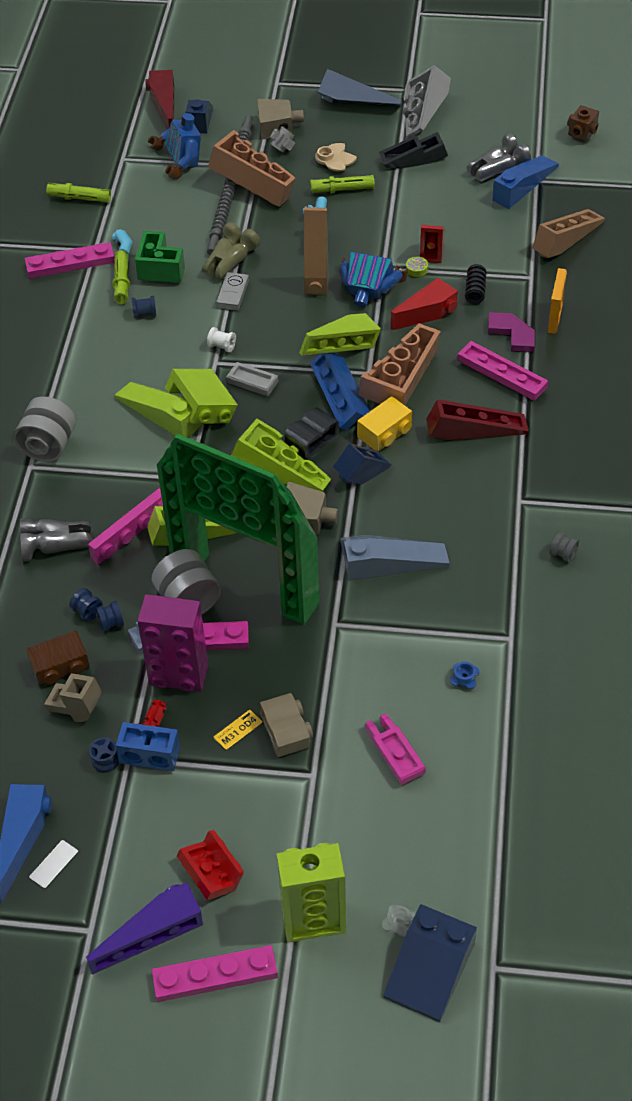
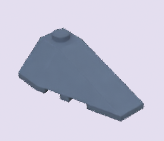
M327 69L318 90L319 94L322 95L321 99L330 103L334 100L343 103L400 107L402 105L400 99Z

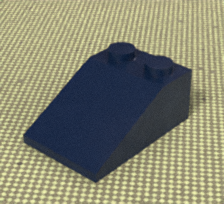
M420 904L407 931L383 998L441 1022L475 945L477 927Z

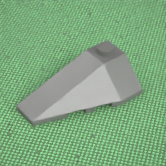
M435 65L406 83L403 98L407 103L404 111L408 115L405 120L406 136L408 138L425 129L449 93L451 78Z

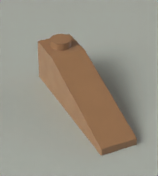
M304 207L305 294L327 295L329 279L327 208Z
M586 209L539 225L532 248L545 258L559 255L601 225L605 218L590 209Z

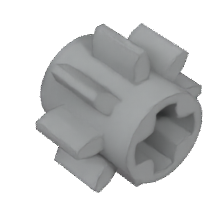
M281 127L279 131L275 128L270 135L273 139L271 145L281 152H284L285 149L291 151L295 145V142L292 141L295 135L284 127Z

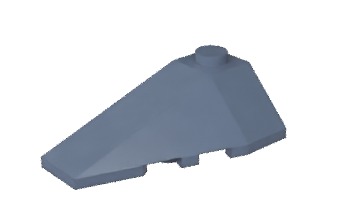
M372 535L340 538L349 581L450 566L444 543Z

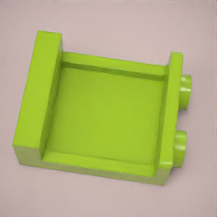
M172 369L165 385L168 393H182L192 408V413L188 419L191 424L229 423L238 406L212 369Z

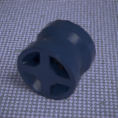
M82 588L72 596L69 606L74 612H79L80 617L85 621H90L97 616L96 607L103 606V602L98 597H93L92 592L87 588Z
M117 601L111 602L107 607H96L103 632L109 631L113 626H124Z
M103 737L91 743L89 754L94 769L102 773L113 771L119 764L115 742L110 738Z

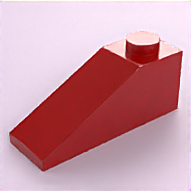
M437 278L391 311V328L396 330L442 319L457 308L458 290Z

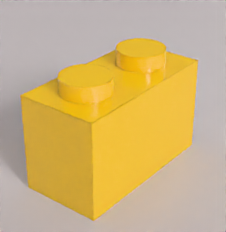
M391 396L357 421V437L379 452L412 428V410Z

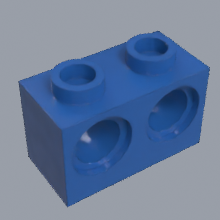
M123 722L116 743L119 763L174 771L180 751L178 730Z

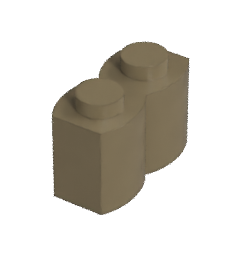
M288 693L260 702V714L278 757L310 748V738H313V732L310 723H304L301 717L304 713L299 699L295 700L293 695Z

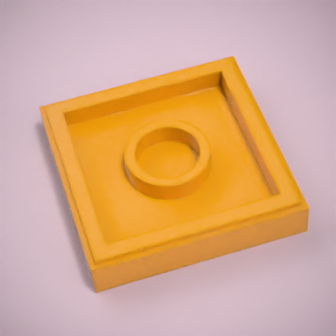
M558 268L547 333L555 334L558 329L564 299L566 269Z

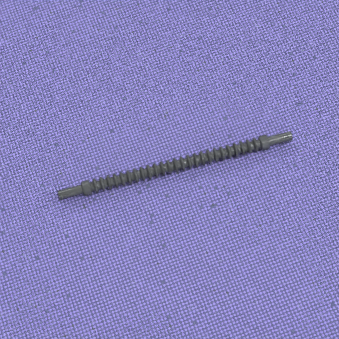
M251 115L245 116L243 127L238 132V138L243 142L244 140H250V128L253 121ZM227 177L209 233L210 242L207 249L209 255H211L216 244L223 237V227L226 224L237 186Z

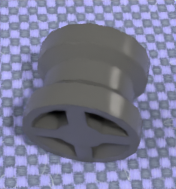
M560 531L552 542L549 554L554 557H563L565 562L570 563L578 549L579 539L575 537L570 539L566 537L565 533Z

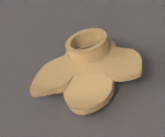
M344 143L320 147L315 154V160L318 163L326 165L328 169L333 171H345L346 166L352 165L357 157L344 152Z

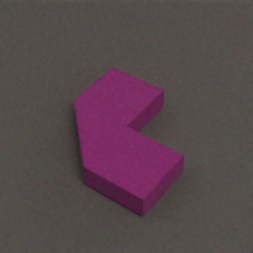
M489 312L488 334L511 335V351L534 352V329L512 313Z

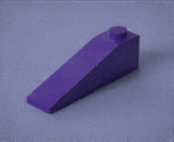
M188 883L172 885L167 888L165 892L155 897L88 954L86 959L91 974L100 972L202 926V913Z

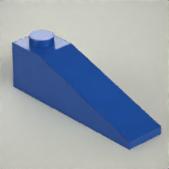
M541 155L505 170L494 180L492 201L510 209L557 169L559 163Z
M10 784L0 839V902H3L43 829L46 814L51 813L52 798L47 795L45 785Z

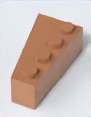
M235 130L213 146L208 167L217 174L227 177L235 184L243 186L253 194L261 196L278 207L289 199L295 177L276 162H269L268 156L265 153H258L252 149L253 144L248 140L243 142L238 138L239 133Z
M419 323L401 339V343L397 347H392L388 351L385 358L381 361L378 360L369 372H365L361 376L358 396L379 404L392 396L403 405H406L437 352L441 331Z

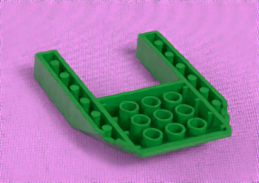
M177 434L163 457L157 463L170 554L183 549H191L198 552L203 561H205L209 556L205 519L276 549L281 614L305 625L320 603L317 536L292 492L276 474Z

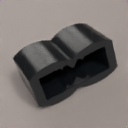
M313 408L305 412L301 420L287 426L284 432L285 443L289 447L294 445L299 450L298 454L307 459L338 435L339 421L320 408Z

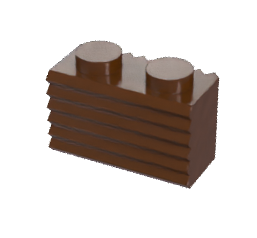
M75 630L67 635L63 634L52 640L48 639L47 642L43 641L41 644L38 643L26 649L30 665L39 686L42 684H53L59 678L71 673L80 674L90 667L87 653Z

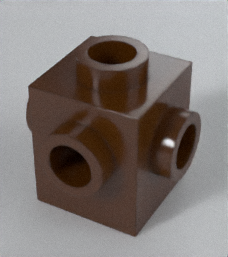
M580 105L575 113L571 114L568 118V135L587 141L592 134L594 135L597 132L599 111Z

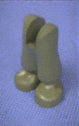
M227 222L223 227L225 238L218 241L213 252L203 265L202 271L209 276L215 272V277L222 280L227 272H230L234 266L246 258L248 252L253 251L259 246L260 237L255 231L246 229L241 233L240 228L235 223Z

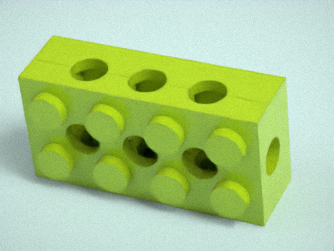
M320 843L311 848H289L284 852L276 853L281 910L287 943L346 933L345 874L339 844ZM314 864L312 867L303 868L305 865Z

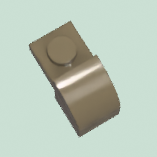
M71 673L65 684H55L44 705L48 711L71 715L74 722H84L91 716L102 696V691L94 677Z

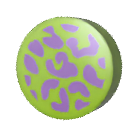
M422 257L408 259L406 262L408 275L412 277L424 276L428 272L427 260Z

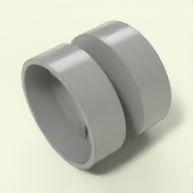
M36 397L30 401L23 418L14 432V442L24 454L33 459L44 462L55 461L62 455L67 440L76 425V417L73 411L63 402L51 397Z
M183 549L168 555L159 562L152 574V583L161 596L200 601L202 614L207 612L217 602L221 594L220 584L195 550Z

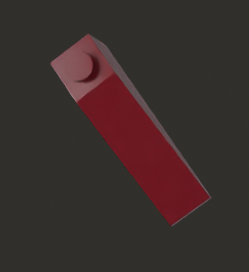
M173 70L149 71V79H145L146 91H150L151 101L166 129L170 128L171 121L174 120L175 85Z
M438 399L426 418L429 436L448 440L527 435L529 432L525 415L522 413Z

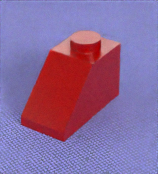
M421 225L420 257L426 259L427 262L442 263L445 239L444 227Z

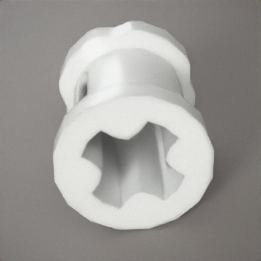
M211 328L207 337L208 347L213 348L216 346L225 349L226 352H232L236 342V334L234 332L225 333L218 331V328Z

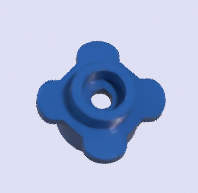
M469 662L456 663L453 666L454 675L450 678V683L453 686L460 685L466 686L468 689L475 688L477 684L475 679L479 675L478 667Z

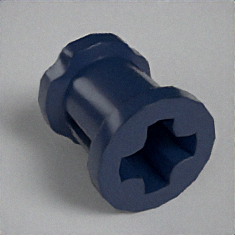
M154 296L138 300L132 298L134 318H138V315L146 314L157 316Z

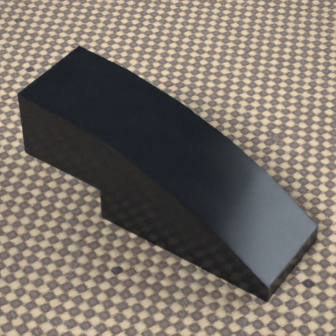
M438 132L421 140L418 139L417 135L412 136L379 152L385 168L420 166L448 156Z

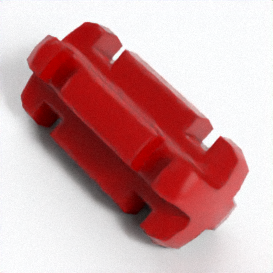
M155 699L152 701L153 705L149 707L144 718L146 721H143L142 725L159 726L164 715L162 712L166 711V703Z

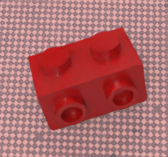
M215 830L208 831L203 842L180 848L176 856L206 900L234 892L244 874L241 865L235 860Z

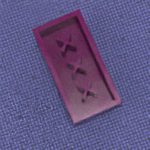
M145 594L137 622L149 685L159 688H179L184 691H202L208 669V658L200 601Z

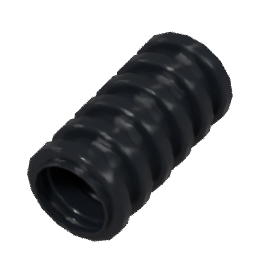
M473 264L467 269L465 299L471 304H479L485 298L487 270L480 264Z

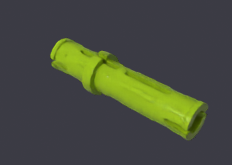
M374 175L345 178L330 176L329 179L310 180L311 193L330 192V194H333L335 191L374 189L375 187Z
M48 182L46 188L47 196L64 197L65 200H71L72 198L110 203L111 201L110 189L73 186L72 183H66L65 185Z
M121 250L117 251L114 255L115 278L112 281L114 301L117 304H125L128 301V290L130 288V281L128 279L129 256L128 253L126 254L125 251Z

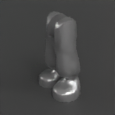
M508 133L502 138V147L495 146L467 165V171L472 176L476 175V179L482 182L496 174L503 173L509 168L531 160V154L525 144L518 145L514 135Z
M27 518L20 519L22 562H29L33 557L35 549H40L41 552L50 554L88 548V544L92 541V536L90 535L92 531L91 523L88 521L64 522L52 519H41L34 522Z

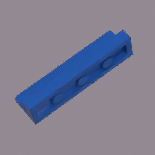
M334 352L322 353L310 363L334 416L339 421L340 428L347 431L359 418L370 412L364 398L358 396L359 388L343 357Z

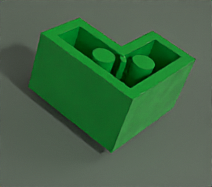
M143 230L135 257L138 280L181 283L185 270L183 248L167 247L165 232Z

